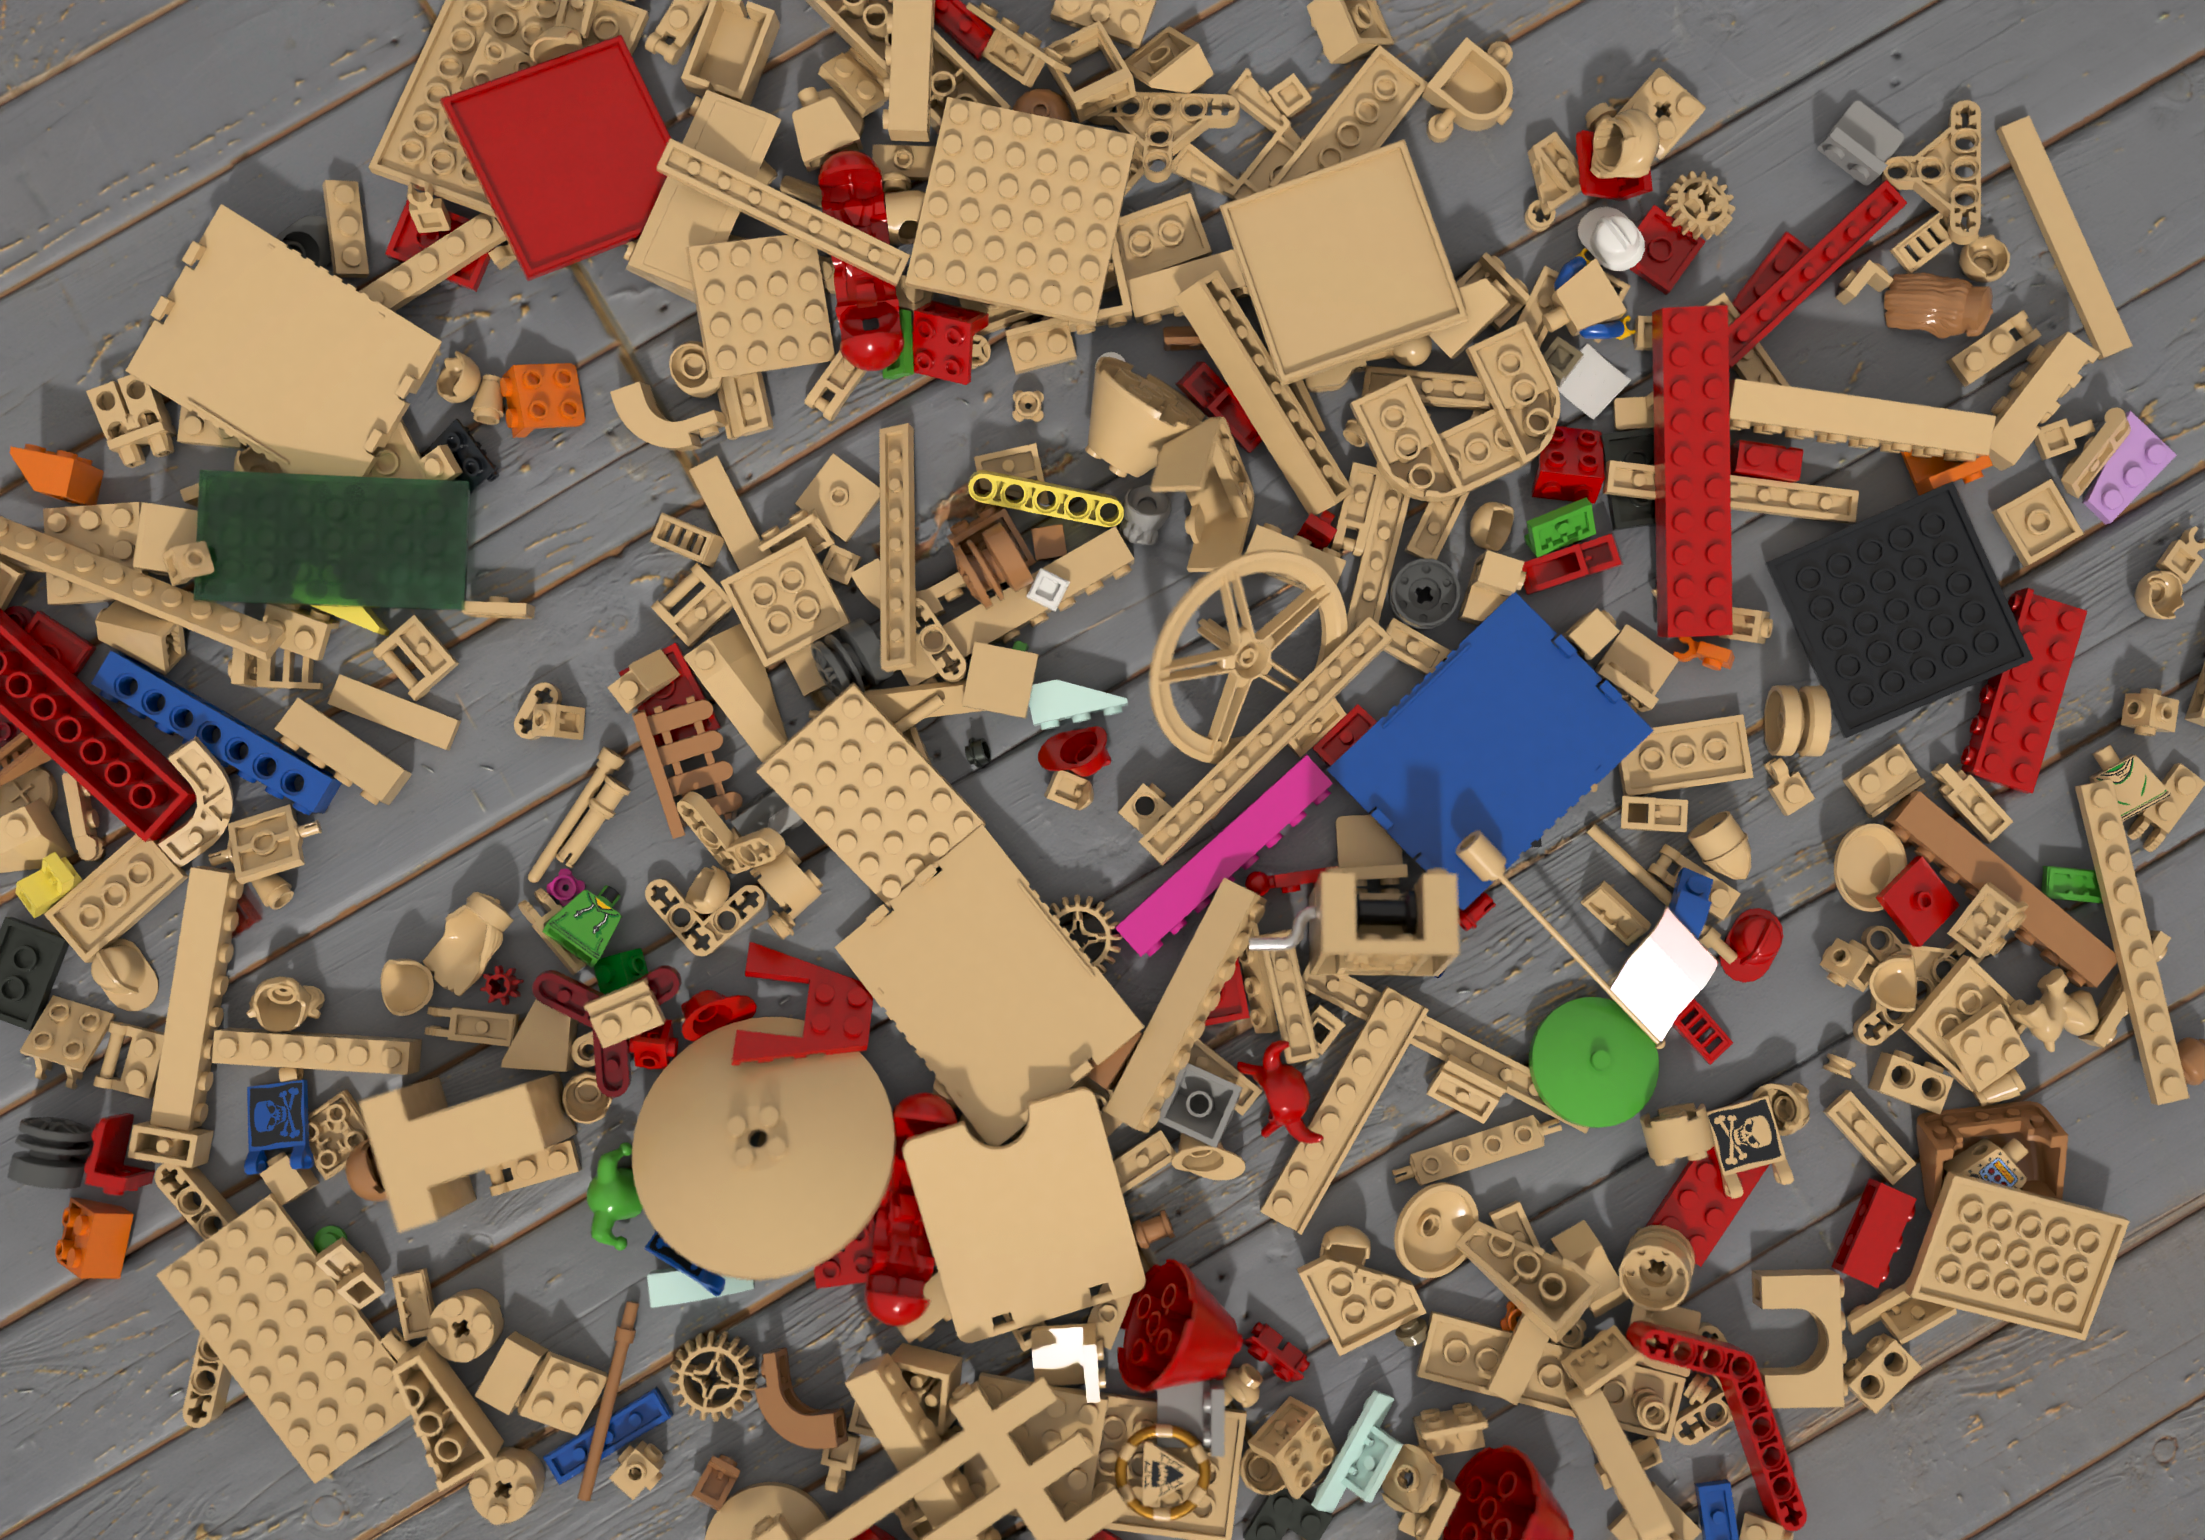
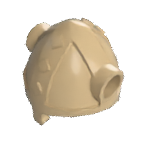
M1770 1083L1760 1086L1753 1093L1752 1099L1766 1095L1769 1096L1780 1136H1788L1803 1128L1810 1119L1807 1099L1809 1090L1800 1083H1793L1791 1086Z

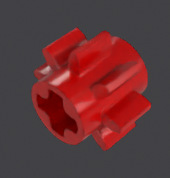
M502 965L495 966L494 975L490 973L483 974L487 981L485 987L480 988V991H487L490 995L489 1003H493L500 998L503 1006L510 1003L509 996L515 998L521 996L517 989L518 984H522L524 980H517L514 975L516 968H510L504 973ZM505 979L503 985L507 990L499 991L501 985L498 983V980Z

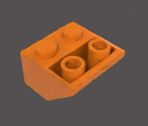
M25 444L24 449L10 447V455L34 491L68 503L83 506L97 505L104 471L93 467L92 460L81 458L77 454L57 450L56 453L46 451V448L32 444Z
M70 1197L69 1207L65 1208L62 1216V1224L64 1226L62 1239L58 1240L55 1248L57 1262L80 1279H120L134 1214L122 1206Z

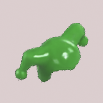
M624 1142L618 1149L601 1155L597 1165L596 1176L590 1181L586 1193L588 1206L594 1213L591 1225L592 1238L600 1243L614 1246L619 1251L624 1250L628 1242L623 1236L615 1237L613 1235L612 1228L615 1221L636 1217L643 1209L634 1183L633 1168H617L618 1161L623 1156L632 1154V1145L629 1142Z

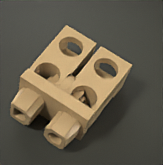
M131 374L117 379L118 383L112 381L86 391L102 431L108 440L106 442L109 450L117 452L125 466L135 468L143 465L146 460L141 448L149 445L153 455L156 457H164L175 452L171 437L176 436L177 433L172 425L171 417L164 405L160 392Z

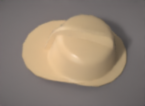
M118 939L110 947L96 952L91 965L93 979L118 1008L126 1011H139L147 1008L155 1000L159 991L158 978L140 949L133 942L127 939Z
M1182 1132L1180 1134L1178 1152L1171 1159L1174 1168L1212 1180L1234 1179L1245 1171L1244 1160L1240 1156L1225 1150L1221 1140L1217 1148H1214Z

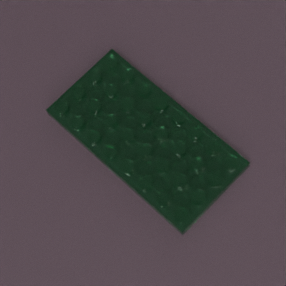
M200 470L196 542H206L215 570L211 574L195 577L194 600L226 603L465 610L471 483L469 481Z

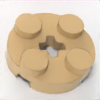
M1404 1444L1382 1483L1384 1493H1381L1382 1497L1396 1511L1424 1513L1438 1495L1440 1481L1443 1477V1469L1439 1463H1436L1433 1455L1425 1448ZM1405 1473H1413L1414 1476L1413 1484H1410L1409 1487L1406 1486L1408 1481L1404 1478Z

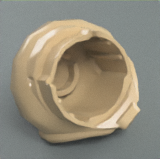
M1629 109L1618 113L1614 118L1603 119L1598 123L1593 138L1590 171L1598 179L1615 177L1639 178L1649 174L1651 164L1659 150L1660 136L1657 126L1648 114L1639 109Z

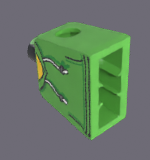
M607 885L604 886L597 896L585 889L553 916L542 932L593 968L603 954L622 917L620 913L613 909V906L621 896L614 888Z

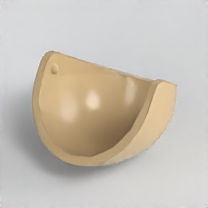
M556 26L543 32L530 49L533 65L582 49V39L579 31L572 27Z
M1898 954L1890 956L1880 962L1873 970L1869 980L1870 991L1874 999L1883 1007L1898 1012H1911L1915 1010L1917 977L1913 955Z
M412 959L387 961L381 973V992L387 1009L394 1015L406 1016L419 1011L428 1004L434 989L431 971L426 966Z

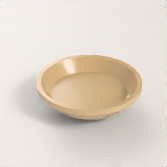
M1871 823L1859 825L1844 836L1835 854L1834 878L1838 891L1849 905L1855 909L1867 912L1884 909L1875 897L1907 866V856L1902 842L1889 828Z

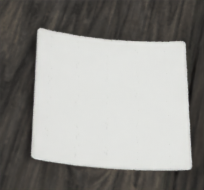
M1586 344L1580 351L1584 354L1583 358L1561 387H1558V391L1582 412L1595 419L1627 386L1631 379L1611 365L1590 344Z

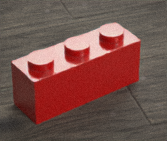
M1869 1178L1831 1267L1878 1289L1880 1283L1884 1282L1889 1275V1262L1893 1253H1896L1901 1247L1903 1241L1902 1232L1906 1223H1909L1914 1217L1917 1199Z

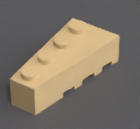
M2069 331L2043 346L2037 345L2027 357V361L2030 363L2026 369L2019 371L2009 383V387L2012 389L2006 397L2002 396L1991 410L1994 414L1993 416H1996L1989 457L1993 466L2003 471L2017 463L2041 432V428L2037 426L2039 422L2043 424L2054 415L2061 406L2056 400L2063 397L2071 388H2075L2082 379V376L2078 374L2079 370L2088 363L2093 364L2101 353Z

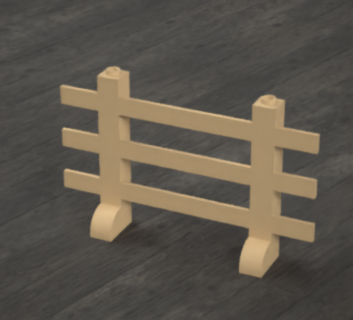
M1041 1376L997 1407H994L978 1381H975L971 1385L968 1382L960 1385L952 1392L953 1397L949 1399L950 1409L963 1427V1430L800 1540H850L978 1453H980L1000 1485L919 1540H969L1013 1509L1017 1510L1036 1540H1087L1128 1512L1129 1507L1114 1486L1072 1516L1066 1518L1047 1489V1486L1093 1456L1094 1454L1078 1431L1030 1463L1010 1432L1058 1400L1049 1384ZM782 1513L773 1518L771 1515H768L761 1519L754 1526L755 1530L752 1532L751 1540H799Z

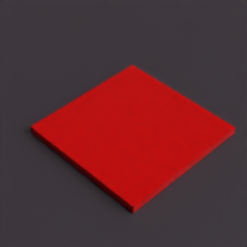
M622 35L440 99L447 118L527 281L640 238L667 178L666 175L657 171V165L671 136Z

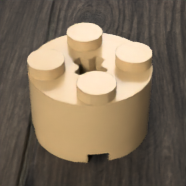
M786 845L785 849L776 859L754 867L750 873L755 878L761 874L757 881L785 911L789 907L792 908L788 915L794 920L822 894L819 889L823 884L810 869L804 873L798 867L802 861Z
M1694 1103L1668 1106L1657 1109L1659 1116L1650 1118V1114L1647 1113L1640 1117L1649 1157L1654 1159L1656 1166L1672 1164L1676 1158L1688 1157L1689 1161L1706 1158L1708 1156L1707 1150H1710L1715 1145L1704 1104L1700 1103L1698 1109H1695Z
M477 1288L453 1294L441 1302L434 1309L430 1317L427 1333L429 1344L442 1357L451 1361L465 1363L479 1357L492 1347L502 1334L504 1317L502 1318L501 1306L498 1300L489 1292ZM463 1320H466L468 1322V1329L464 1327L465 1323L463 1322Z
M513 1447L500 1449L492 1462L478 1469L473 1475L469 1484V1493L473 1506L482 1517L494 1525L510 1523L520 1519L542 1495L545 1480L544 1466L540 1459L527 1449L522 1450ZM509 1482L512 1487H507L505 1484Z

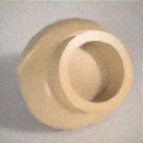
M1243 1363L1240 1368L1227 1370L1226 1376L1222 1379L1225 1389V1407L1231 1403L1232 1398L1241 1403L1243 1408L1254 1405L1260 1396L1259 1386L1263 1382L1259 1371L1247 1363Z

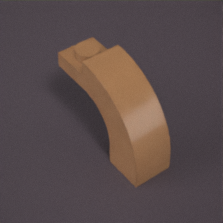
M787 1347L773 1349L764 1353L761 1362V1373L763 1378L766 1379V1384L756 1388L755 1394L760 1410L769 1425L787 1441L805 1448H836L847 1442L848 1435L844 1407L819 1410L804 1404L797 1397L792 1387Z

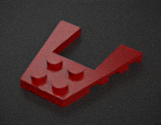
M753 942L749 943L745 969L746 977L809 984L802 1037L736 1030L732 1065L736 1066L740 1065V1062L758 1060V1063L770 1062L774 1058L794 1056V1059L805 1058L808 1054L825 1053V1055L867 1050L873 997L861 981Z

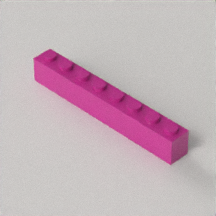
M1308 755L1304 756L1125 917L1115 929L1140 957L1145 953L1151 957L1164 945L1160 939L1169 931L1175 935L1188 923L1184 918L1191 911L1195 910L1198 914L1212 901L1208 896L1219 888L1223 878L1234 882L1236 879L1232 874L1241 866L1245 871L1259 859L1256 853L1264 845L1269 849L1283 837L1280 831L1288 824L1292 827L1296 826L1307 816L1303 811L1312 802L1318 806L1331 794L1328 788L1333 783Z

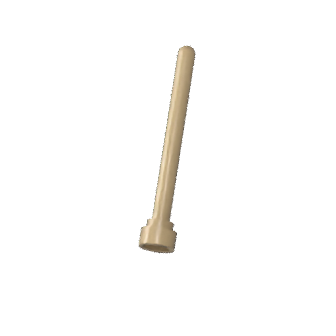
M605 746L602 748L597 756V759H599L596 763L598 768L529 872L528 880L531 883L540 881L587 809L589 800L594 798L604 783L605 777L609 774L613 775L615 770H620L626 761L621 755Z

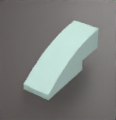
M675 1268L652 1270L647 1275L650 1306L654 1308L752 1290L755 1288L754 1280H743L719 1275L725 1279L726 1283L721 1295L715 1296L700 1283Z

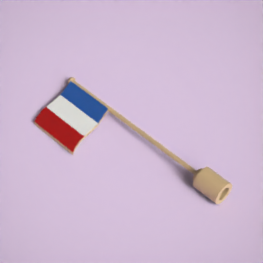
M1477 830L1464 838L1455 850V853L1483 882L1499 879L1656 1044L1655 1048H1664L1666 1044L1664 1037L1675 1019L1707 984L1718 964V960L1667 906L1665 907L1663 915L1655 928L1627 958L1613 983L1609 986L1503 875L1506 870L1505 864L1507 859L1482 832Z

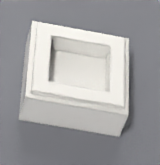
M1040 568L1026 597L1056 612L1070 582Z

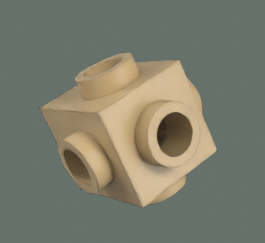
M2142 688L2140 693H2126L2122 708L2121 725L2134 728V734L2155 736L2156 732H2175L2179 700L2161 696V690Z
M1836 938L1834 943L1825 950L1819 965L1828 973L1826 978L1842 988L1847 984L1864 992L1869 985L1873 970L1879 963L1867 953L1868 949L1859 942L1851 939L1847 943Z
M642 1440L636 1448L629 1445L616 1459L620 1465L609 1479L634 1500L645 1487L651 1491L664 1476L660 1470L666 1461L662 1458V1452L651 1443L646 1444Z

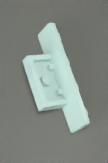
M1373 1391L1372 1395L1367 1398L1356 1424L1348 1432L1344 1446L1333 1459L1327 1477L1316 1490V1497L1312 1502V1506L1315 1509L1332 1513L1346 1488L1350 1489L1364 1501L1372 1503L1403 1444L1380 1428L1394 1402L1393 1397L1379 1391Z

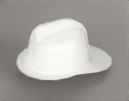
M1611 207L1596 208L1589 211L1578 225V237L1581 243L1606 269L1625 271L1634 267L1642 259L1645 251V240L1634 222L1618 209Z

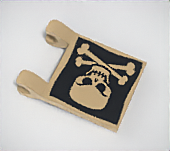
M1766 1095L1706 1111L1715 1142L1714 1150L1722 1174L1723 1188L1728 1197L1735 1199L1743 1196L1742 1185L1736 1173L1772 1164L1774 1178L1777 1183L1782 1185L1793 1183L1794 1177L1785 1156L1769 1096Z

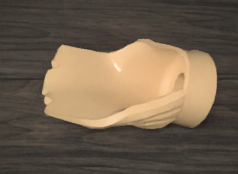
M479 892L472 893L467 898L465 905L459 907L445 918L446 924L443 937L423 960V964L434 974V979L445 989L448 988L456 996H461L481 978L488 962L502 944L503 932L514 921L500 905L499 899H494L492 896Z

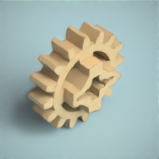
M1690 171L1686 177L1681 175L1667 191L1669 196L1664 201V204L1670 206V208L1666 212V216H1674L1675 220L1672 226L1681 225L1683 227L1681 234L1685 235L1690 231L1695 240L1701 234H1703L1706 240H1709L1713 234L1718 236L1732 221L1733 218L1730 215L1735 211V207L1729 203L1734 197L1724 193L1728 187L1726 184L1721 186L1716 184L1718 181L1717 176L1709 180L1704 171L1698 177L1694 171Z

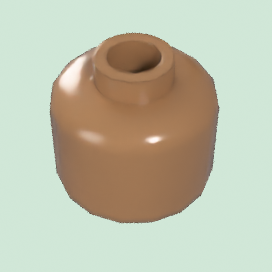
M2191 1037L2183 1038L2177 1043L2186 1085H2200L2205 1080V1040H2197Z

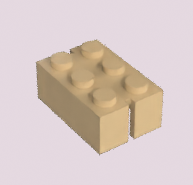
M710 0L681 76L688 92L703 97L706 90L750 106L780 28L775 11L747 1L745 8L742 0Z

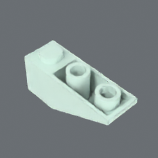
M1057 679L1034 684L1029 702L1033 725H1040L1041 730L1059 727V721L1072 718L1073 723L1092 719L1091 714L1103 711L1104 716L1122 713V707L1128 705L1127 698Z

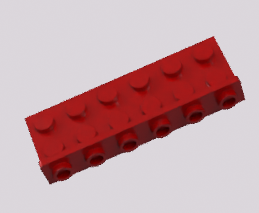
M2030 588L2015 591L2010 596L2008 604L2034 660L1988 679L1987 684L1982 688L1979 695L1981 706L1978 715L1973 718L1970 725L1972 736L1969 745L1964 748L1960 759L1961 764H1963L1961 770L1965 774H1971L1973 777L2026 794L2034 792L2087 615L2086 610L2033 594L2034 589Z

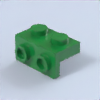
M641 948L601 958L594 965L599 990L605 995L631 984L648 973Z

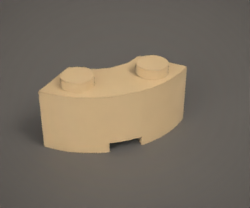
M1585 1220L1551 1238L1556 1250L1551 1253L1552 1255L1575 1262L1601 1285L1587 1307L1595 1318L1629 1299L1625 1295L1619 1283V1276L1606 1256L1601 1243Z

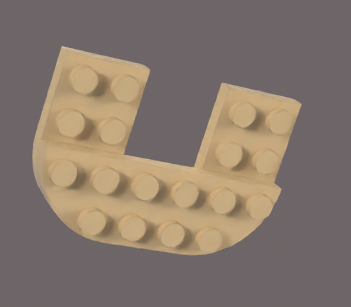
M1526 321L1467 348L1466 353L1493 409L1440 434L1437 433L1410 375L1350 403L1354 416L1377 461V469L1393 488L1408 497L1421 501L1440 502L1451 500L1527 465L1548 445L1560 417V395L1555 379Z

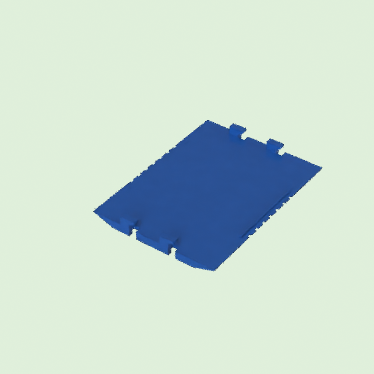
M1516 592L1509 596L1459 644V648L1456 651H1451L1447 655L1448 658L1444 662L1441 661L1435 667L1436 670L1433 673L1429 672L1423 678L1424 681L1421 684L1418 683L1412 688L1413 692L1410 695L1406 694L1400 700L1401 703L1397 707H1392L1385 718L1382 717L1327 769L1368 814L1375 807L1377 808L1371 814L1372 817L1412 859L1419 852L1422 854L1415 861L1426 874L1427 870L1436 868L1446 869L1447 874H1457L1458 906L1462 910H1465L1494 882L1491 880L1483 882L1455 853L1457 846L1464 838L1474 831H1481L1507 859L1505 864L1507 870L1520 858L1519 854L1522 851L1526 852L1532 846L1531 843L1534 840L1538 841L1544 835L1543 832L1546 829L1549 830L1556 824L1555 820L1558 817L1562 818L1568 812L1567 809L1570 806L1574 807L1580 801L1579 798L1582 795L1585 796L1592 790L1590 787L1594 783L1597 785L1654 731L1621 698L1622 695L1607 680L1599 686L1604 694L1596 687L1602 678L1576 653L1577 650L1562 635H1559L1554 640V643L1559 648L1551 642L1557 633Z

